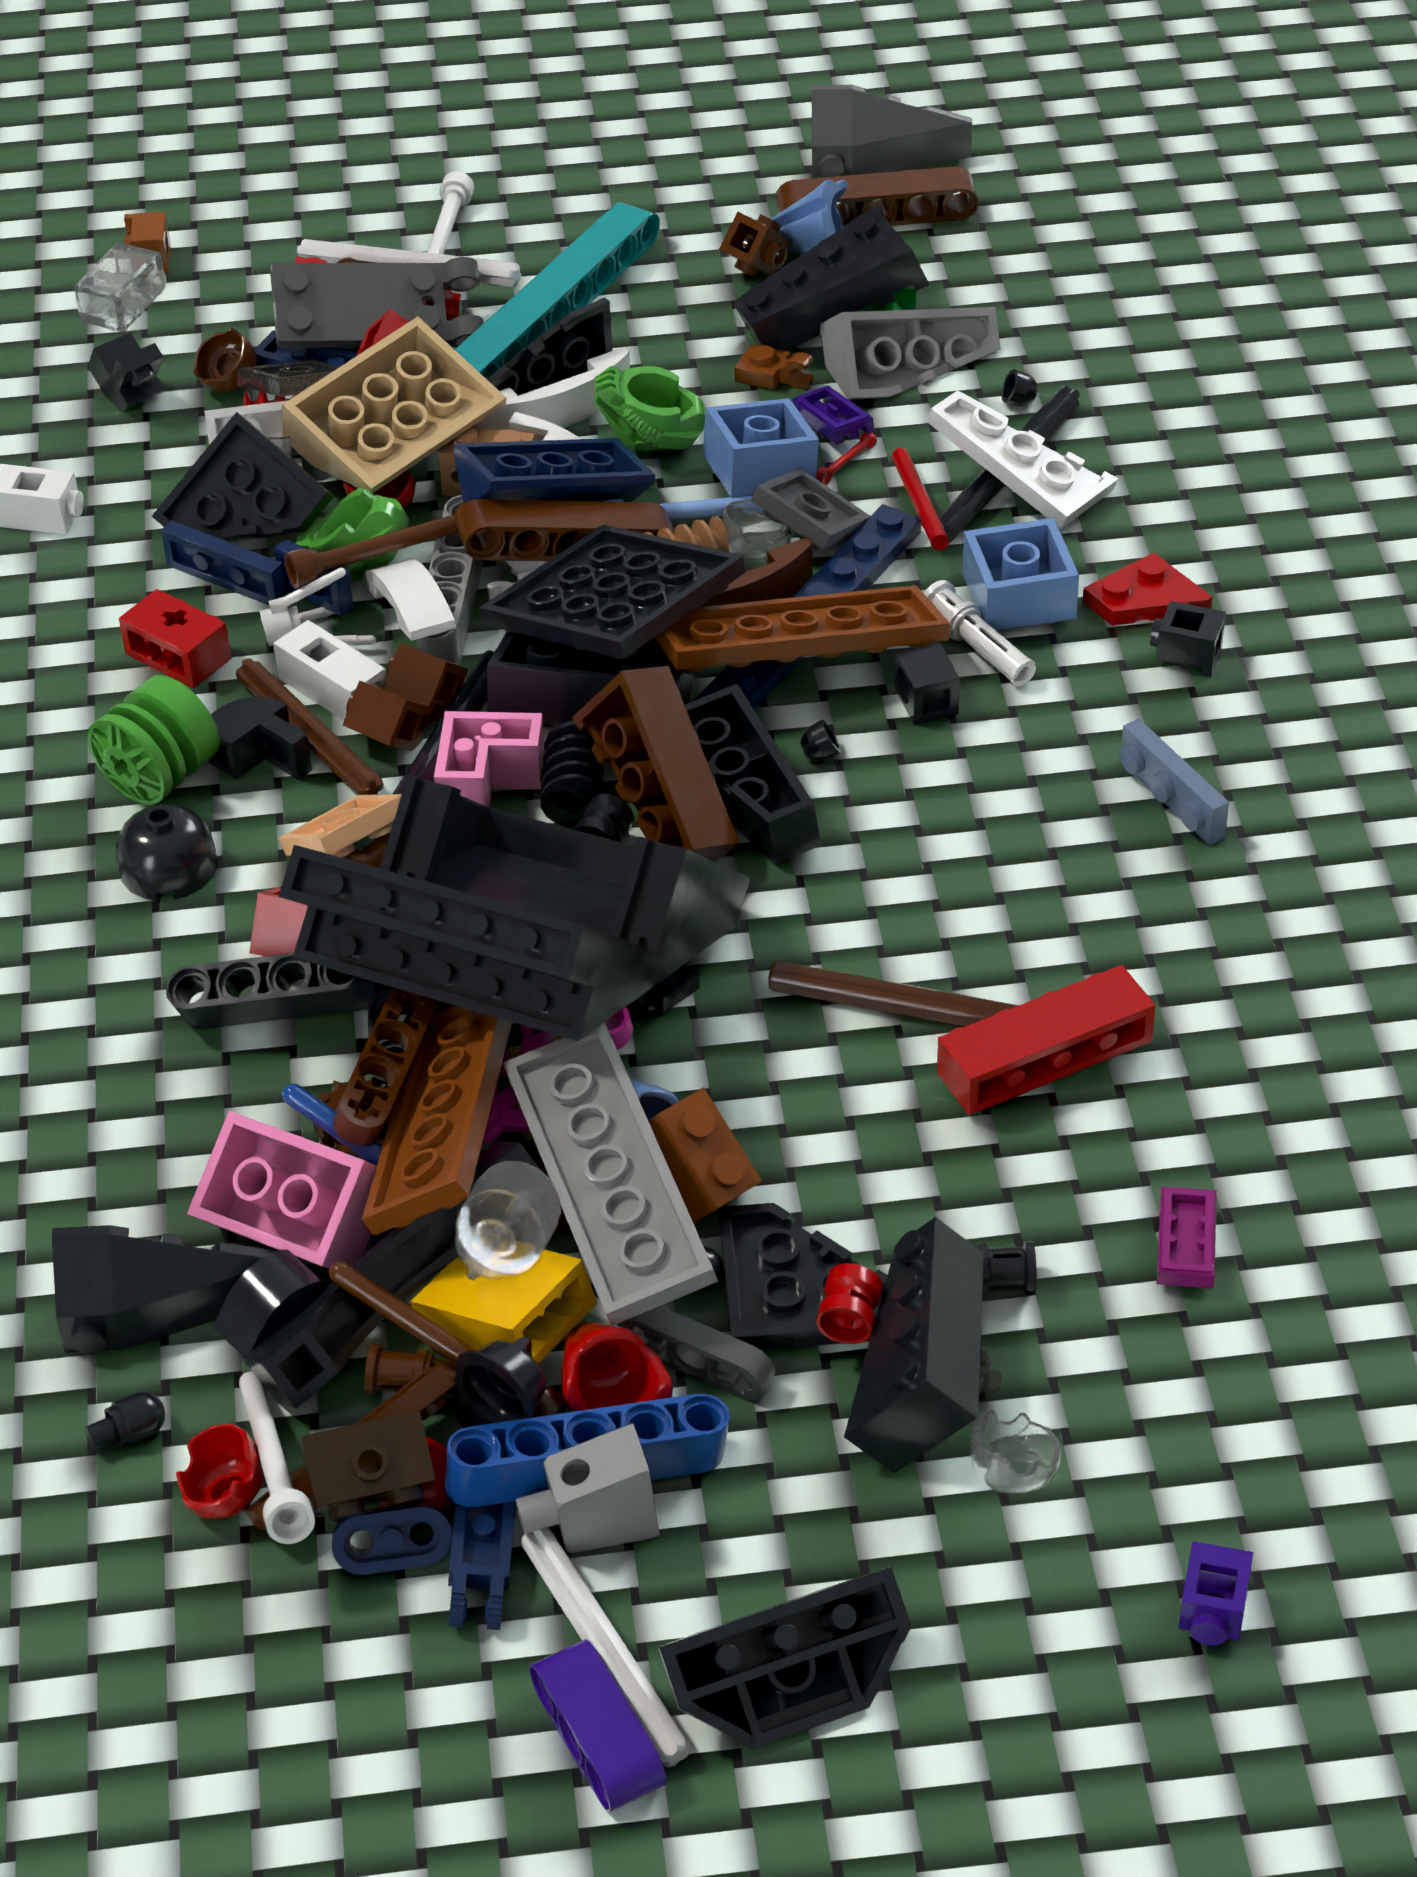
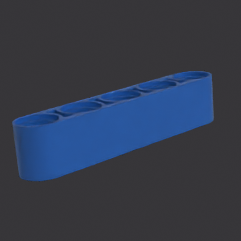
M692 1394L466 1427L451 1435L447 1443L444 1491L448 1498L456 1504L465 1507H478L511 1502L517 1498L548 1490L543 1464L548 1456L630 1424H634L650 1471L651 1480L707 1472L715 1469L723 1459L730 1421L729 1409L723 1401L715 1396Z

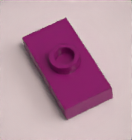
M1161 1186L1156 1284L1213 1288L1215 1277L1217 1190Z

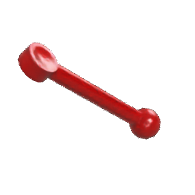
M872 432L868 434L863 433L860 437V442L829 467H820L816 473V479L824 485H828L835 472L864 449H871L876 445V435Z

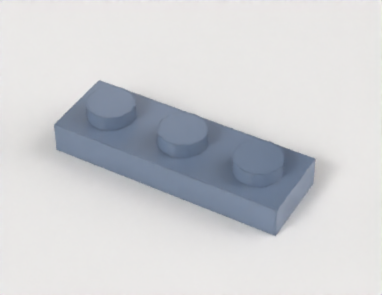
M1139 718L1123 725L1120 762L1129 774L1135 775L1151 790L1159 802L1165 803L1182 820L1187 829L1194 831L1209 846L1225 839L1229 801Z

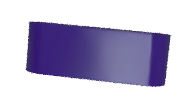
M584 1639L529 1665L530 1677L538 1698L600 1804L607 1812L616 1810L667 1784L666 1773L658 1752L589 1640Z

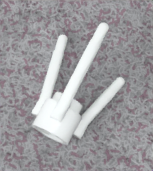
M338 568L285 597L268 601L270 608L259 612L269 647L273 646L275 641L305 621H312L335 614L323 607L299 613L297 606L290 608L288 606L345 576L346 570L344 568ZM373 635L335 636L349 646L376 643V637Z

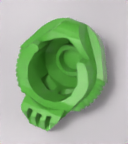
M610 366L598 376H595L594 403L626 447L636 451L689 449L703 432L705 426V405L696 394L679 386V376L673 372L656 366L625 369L624 371L615 366Z
M359 488L334 506L326 517H318L306 532H301L297 537L296 544L321 553L408 528L409 518L397 500L374 495L365 488ZM398 550L344 566L349 568L352 582L362 580V575L365 571L389 564L396 556Z

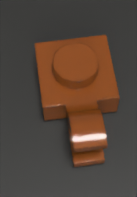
M751 344L734 367L735 382L773 390L779 383L791 385L796 389H807L814 380V375L803 373L800 370H806L813 361L811 355L803 352L795 353L791 357L789 351L774 349L767 345Z

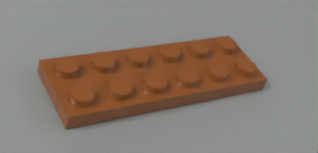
M913 585L699 607L695 612L685 615L668 627L664 634L654 638L676 670L699 672L706 669L707 666L727 664L732 667H746L754 661L763 660L792 662L801 656L819 655L831 658L840 656L843 652L863 650L879 653L885 651L887 647L904 645L918 648L931 645L932 642L949 641L950 623L918 586Z
M447 1004L434 1010L395 1100L362 1216V1221L374 1236L394 1227L404 1228L416 1221L418 1217L440 1208L449 1209L455 1207L465 1198L469 1197L512 1022L452 1004Z

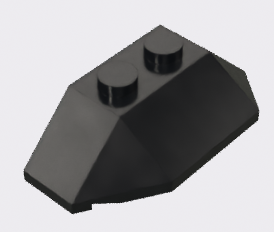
M888 1567L702 1630L660 1646L658 1650L677 1708L741 1744L755 1749L869 1708L894 1661L901 1643L906 1639L912 1626L892 1567Z

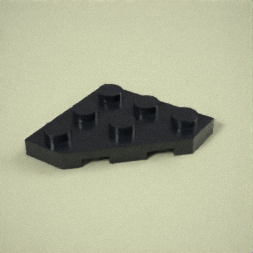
M236 412L158 507L152 517L163 527L173 520L227 542L306 532L334 496L250 421Z
M775 1203L720 1207L719 1226L730 1336L753 1345L760 1350L842 1344L824 1336L818 1330L815 1321L820 1303L826 1298L824 1288L829 1271L833 1267L844 1263L858 1264L852 1260V1252L817 1230L811 1234L791 1221V1213ZM878 1269L875 1273L881 1278L884 1289L887 1274ZM879 1304L878 1307H876L873 1310L875 1314V1319L878 1312Z

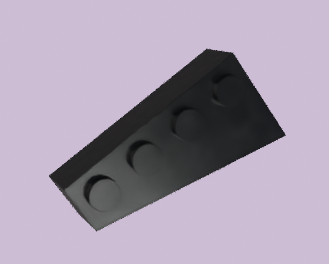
M872 207L828 238L822 240L818 245L796 260L785 265L768 279L751 288L732 303L750 335L758 345H767L774 349L787 351L819 336L820 324L841 312H856L876 302L879 307H883L896 301L894 294L913 286L915 291L930 284L913 250L875 207Z
M738 684L684 704L734 827L776 864L821 846L822 843L813 801Z
M934 1217L917 1230L908 1231L895 1245L844 1434L845 1439L893 1473H896L978 1418L984 1253L937 1217Z

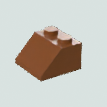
M704 1087L648 1120L693 1224L762 1182Z

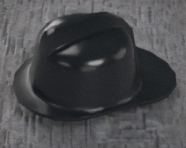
M526 1336L519 1338L513 1343L498 1339L486 1344L478 1351L467 1350L460 1353L456 1362L455 1385L452 1393L453 1410L462 1428L533 1418V1414L545 1393L547 1381L541 1367L532 1358V1340Z

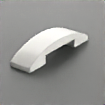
M623 347L587 360L588 372L517 396L510 387L501 390L500 392L507 398L506 404L473 425V427L493 430L509 429L508 422L515 412L543 419L562 428L581 422L600 412L594 403L595 376H598L610 366H615L621 371L629 369V350Z
M411 558L370 569L363 573L362 581L365 588L375 599L384 596L396 610L399 627L411 641L456 629L455 619L440 588L429 571L418 560Z

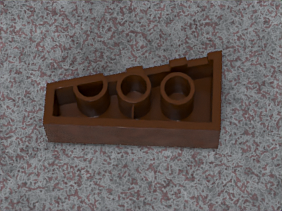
M669 666L621 671L572 717L580 731L588 730L595 743L591 750L599 763H608L618 778L615 789L623 802H632L639 812L636 823L646 838L688 849L714 862L720 860L740 843Z

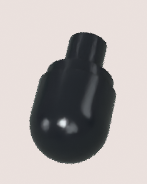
M137 1392L112 1402L111 1406L104 1410L105 1418L85 1426L84 1432L92 1448L115 1440L119 1446L125 1444L130 1446L155 1435L162 1428L165 1421V1408L157 1396L148 1392Z

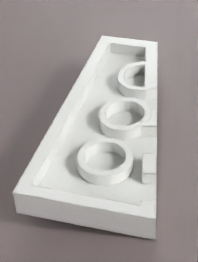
M958 390L932 407L926 419V422L1042 513L1047 519L1054 518L1060 529L1111 493L1118 481V478L1106 471L1100 477L1082 467L1085 460L1069 451L1064 457L1042 445L1045 438L1031 430L1028 432L1017 431L1009 427L1006 416Z

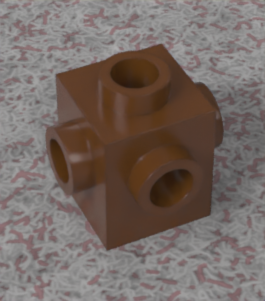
M737 212L719 250L737 260L734 268L754 278L757 277L759 271L772 276L786 261L792 240L779 233L782 225L762 214L755 220Z

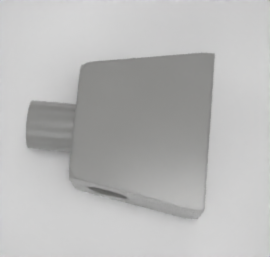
M634 1424L618 1428L548 1456L543 1462L548 1490L515 1499L524 1534L558 1525L565 1550L571 1553L660 1536L650 1471Z

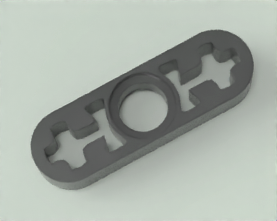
M661 1306L617 1324L619 1327L628 1328L637 1333L643 1342L658 1355L665 1366L745 1400L758 1399L775 1375V1367L772 1361L757 1347Z

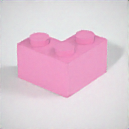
M445 711L434 782L458 788L461 790V796L487 807H490L493 789H541L544 755L542 713Z

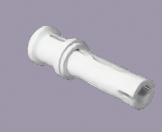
M939 580L926 589L924 592L926 597L950 623L949 638L958 641L964 640L986 661L1005 675L1014 686H1022L1033 677L1036 671L1035 662L1026 657L1004 636L982 619L980 608L975 603L964 601L959 597L953 584L947 580Z

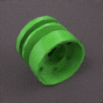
M153 675L124 698L123 703L117 704L90 725L87 735L90 753L107 780L126 797L145 805H155L170 794L171 790L183 783L185 776L196 772L215 756L220 745L218 728L202 701L183 683L164 675Z

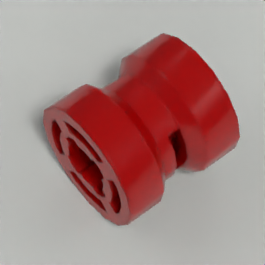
M844 1263L833 1267L829 1271L824 1288L826 1298L820 1303L815 1321L818 1330L832 1341L842 1344L865 1342L870 1337L875 1321L873 1310L878 1307L883 1290L881 1278L871 1269L858 1264Z

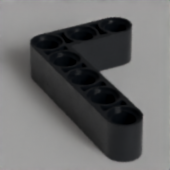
M294 953L180 968L167 981L166 996L184 1020L192 1027L198 1029L368 1009L369 1038L385 1000L394 987L354 976L348 983L339 985L342 978L348 974L293 958ZM305 979L300 987L289 991L292 984L298 980ZM254 985L250 993L239 997L245 988ZM204 991L200 999L189 1004L193 996ZM403 1010L400 1015L407 1014L403 1022L408 1025L412 1013ZM379 1041L388 1051L394 1053L405 1052L403 1047L395 1041ZM374 1075L382 1086L388 1085L383 1078Z

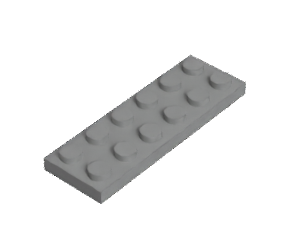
M605 1022L579 1041L563 1037L503 1062L610 1326H614L718 1282L714 1269Z

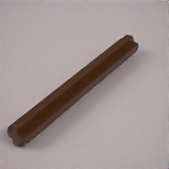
M251 658L242 661V666L236 670V677L255 697H268L286 703L290 724L300 727L307 734L310 742L309 749L357 795H378V792L384 787L383 780L260 662H254Z
M783 961L773 962L768 976L769 989L775 992L962 1027L991 1017L1002 1010L1019 1006Z

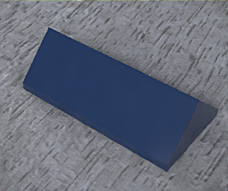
M618 438L454 444L453 450L463 503L475 499L553 501L623 499L624 502H633L654 484L656 476Z

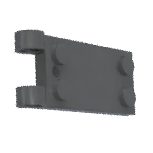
M457 257L448 260L446 263H272L270 276L277 349L360 348L367 328L390 308L409 322L417 316L420 317L451 347L456 348L484 324L483 318L477 315H462L451 321L446 319L444 290L464 292L473 290L480 284L478 263L473 258ZM425 299L430 300L433 306L423 305L422 301Z

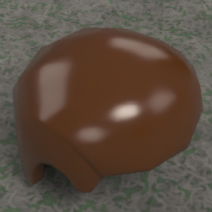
M229 328L227 332L215 333L202 341L194 357L193 373L204 386L217 393L235 392L246 385L255 373L257 365L256 351L247 337L238 330Z

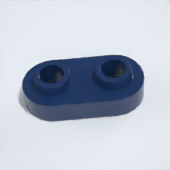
M419 1502L399 1508H389L387 1506L366 1509L364 1515L339 1521L332 1534V1552L335 1560L344 1570L356 1575L432 1565L446 1555L452 1541V1530L447 1515L441 1508L428 1502ZM419 1522H425L433 1529L431 1536L423 1541L416 1540L410 1535L413 1525ZM358 1531H367L372 1535L373 1542L368 1548L358 1549L350 1542L352 1535Z

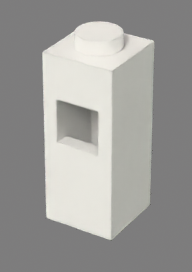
M0 464V527L67 535L75 518L81 516L84 506L83 493L78 491L75 473Z
M309 620L273 643L278 678L342 720L345 719L347 714L346 706L348 699L356 690L359 680L381 687L385 683L386 670L384 667Z

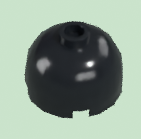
M159 804L149 806L133 814L125 822L116 843V858L121 882L131 893L147 900H158L157 893L167 894L173 892L174 899L187 897L202 889L214 877L216 871L215 860L217 854L209 826L193 810L181 805Z

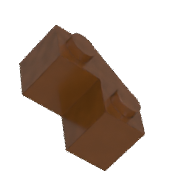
M400 643L397 652L389 660L387 678L383 687L359 680L356 690L348 699L346 706L347 714L342 725L386 745L413 751L423 741L421 731L432 721L439 722L462 687L468 668L423 649Z

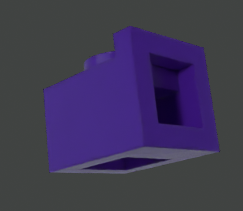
M1192 1541L1178 1629L1190 1631L1194 1640L1205 1645H1220L1227 1638L1240 1641L1253 1552Z

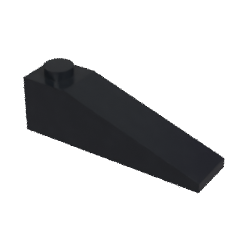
M604 297L570 312L534 339L488 377L487 380L499 391L510 387L517 396L588 372L587 360L613 351L610 301Z
M113 1225L53 1228L52 1251L56 1319L65 1353H96L99 1351L123 1350L216 1321L228 1293L241 1275L257 1261L276 1251L223 1242L212 1246L211 1249L181 1245L182 1236L164 1233L161 1242L129 1237V1228Z

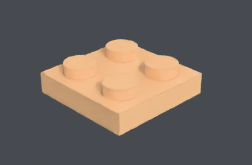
M402 794L358 795L279 837L278 839L285 855L291 856L293 846L298 845L341 858L347 856L356 849L354 842L367 835L369 839H374L391 832Z

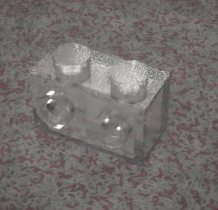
M116 242L74 286L80 322L104 327L112 331L125 332L166 288V274L163 271L160 252Z

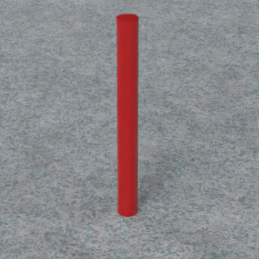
M897 448L891 456L931 546L935 550H943L948 546L949 538L908 451L905 448Z

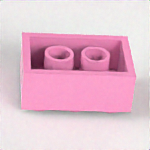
M229 1111L187 1214L279 1251L288 1249L295 1257L322 1266L328 1270L334 1263L340 1261L351 1266L362 1257L371 1235V1231L362 1221V1216L377 1166L363 1159Z

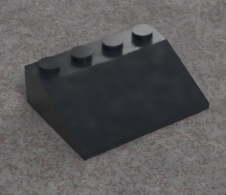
M506 632L487 664V712L542 713L543 723H549L552 727H556L562 723L573 721L572 717L621 671L669 666L676 686L680 691L684 704H687L696 672L676 670L655 638L637 649L636 654L629 658L612 659L608 655L588 650H577L572 646L552 641L545 642L539 638L520 633Z

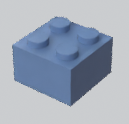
M790 398L705 407L703 456L730 497L754 495L758 485L798 468H801L816 479L819 439Z
M1054 518L964 531L963 577L973 602L981 610L982 619L996 631H1005L1013 628L1077 619L1079 574Z

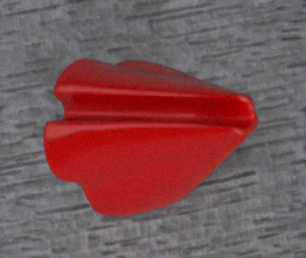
M579 1322L564 1337L561 1384L564 1401L571 1409V1412L672 1397L673 1383L666 1367L658 1355L634 1331L619 1326H610L609 1324Z

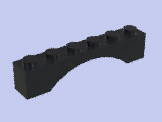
M496 1141L478 1158L469 1197L465 1198L455 1207L449 1209L440 1208L418 1217L416 1221L404 1228H394L352 1264L351 1267L404 1301L422 1284L461 1254L491 1234L512 1223L553 1186L521 1143ZM331 1282L248 1353L243 1360L277 1403L297 1409L342 1370L351 1355L386 1317L334 1282Z

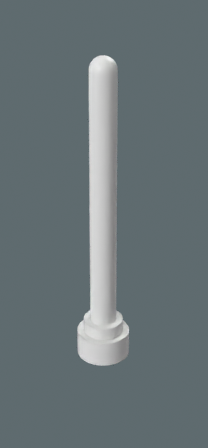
M450 172L443 179L440 196L444 204L427 253L444 254L459 208L466 206L471 200L474 182L463 172Z
M252 1371L246 1372L241 1376L239 1386L270 1494L263 1507L266 1529L269 1536L279 1543H297L305 1539L314 1528L315 1517L309 1498L303 1492L293 1489L264 1386Z

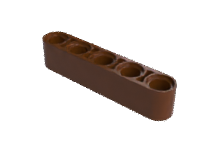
M956 166L791 180L782 184L776 191L775 196L778 212L780 213L812 192L825 180L828 179L836 182L844 179L848 183V188L838 200L841 203L836 204L843 227L872 207H875L891 226L967 219L975 213L979 204L971 174L968 170Z
M475 499L463 503L454 515V522L467 554L477 560L549 561L601 525L640 533L651 532L654 536H657V532L661 528H669L674 534V528L664 507L652 502Z

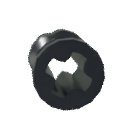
M1024 1241L1022 1247L988 1248L986 1243H976V1248L984 1253L982 1293H988L990 1287L1024 1286L1026 1291H1036L1037 1268L1034 1241Z

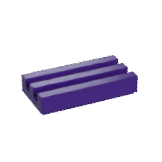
M828 385L792 399L793 404L805 421L836 445L844 442L843 434L851 439L859 437V428L867 434L874 431L873 417Z

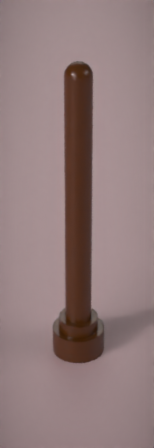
M450 515L321 553H317L315 550L308 551L306 548L290 551L284 555L285 568L291 584L295 589H298L315 581L316 578L322 577L323 571L458 533L454 522V515Z
M340 1261L330 1267L329 1277L332 1282L454 1364H456L460 1353L467 1350L477 1351L347 1263ZM549 1386L545 1390L533 1417L565 1413L568 1406L564 1401L563 1394Z

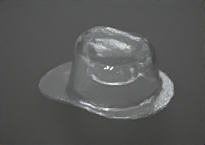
M503 1161L490 1166L476 1182L458 1213L455 1225L457 1254L464 1265L468 1267L466 1277L470 1280H475L479 1276L490 1279H502L524 1273L539 1259L557 1227L561 1214L559 1194L552 1181L541 1170L522 1161Z

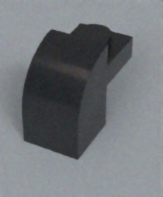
M130 332L93 348L87 367L104 395L119 410L130 408L165 391L157 377L164 357L156 343L140 348Z
M248 697L227 703L211 714L218 728L220 745L217 754L208 762L236 780L264 760L297 780H300L312 771L309 739L300 727L290 724L286 703L268 697Z
M288 1249L271 1253L253 1264L236 1281L228 1293L212 1328L245 1357L332 1282L329 1277V1270L316 1264L304 1265Z

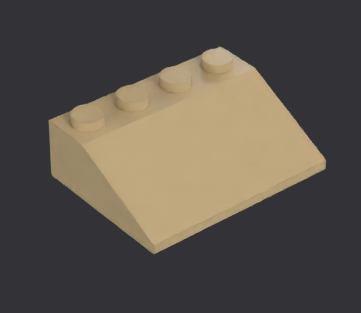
M417 316L282 404L283 439L312 466L357 488H365L369 492L374 493L505 405L507 398Z

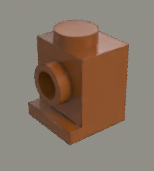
M166 212L124 214L127 233L124 236L125 256L127 260H133L136 276L169 274L171 243Z

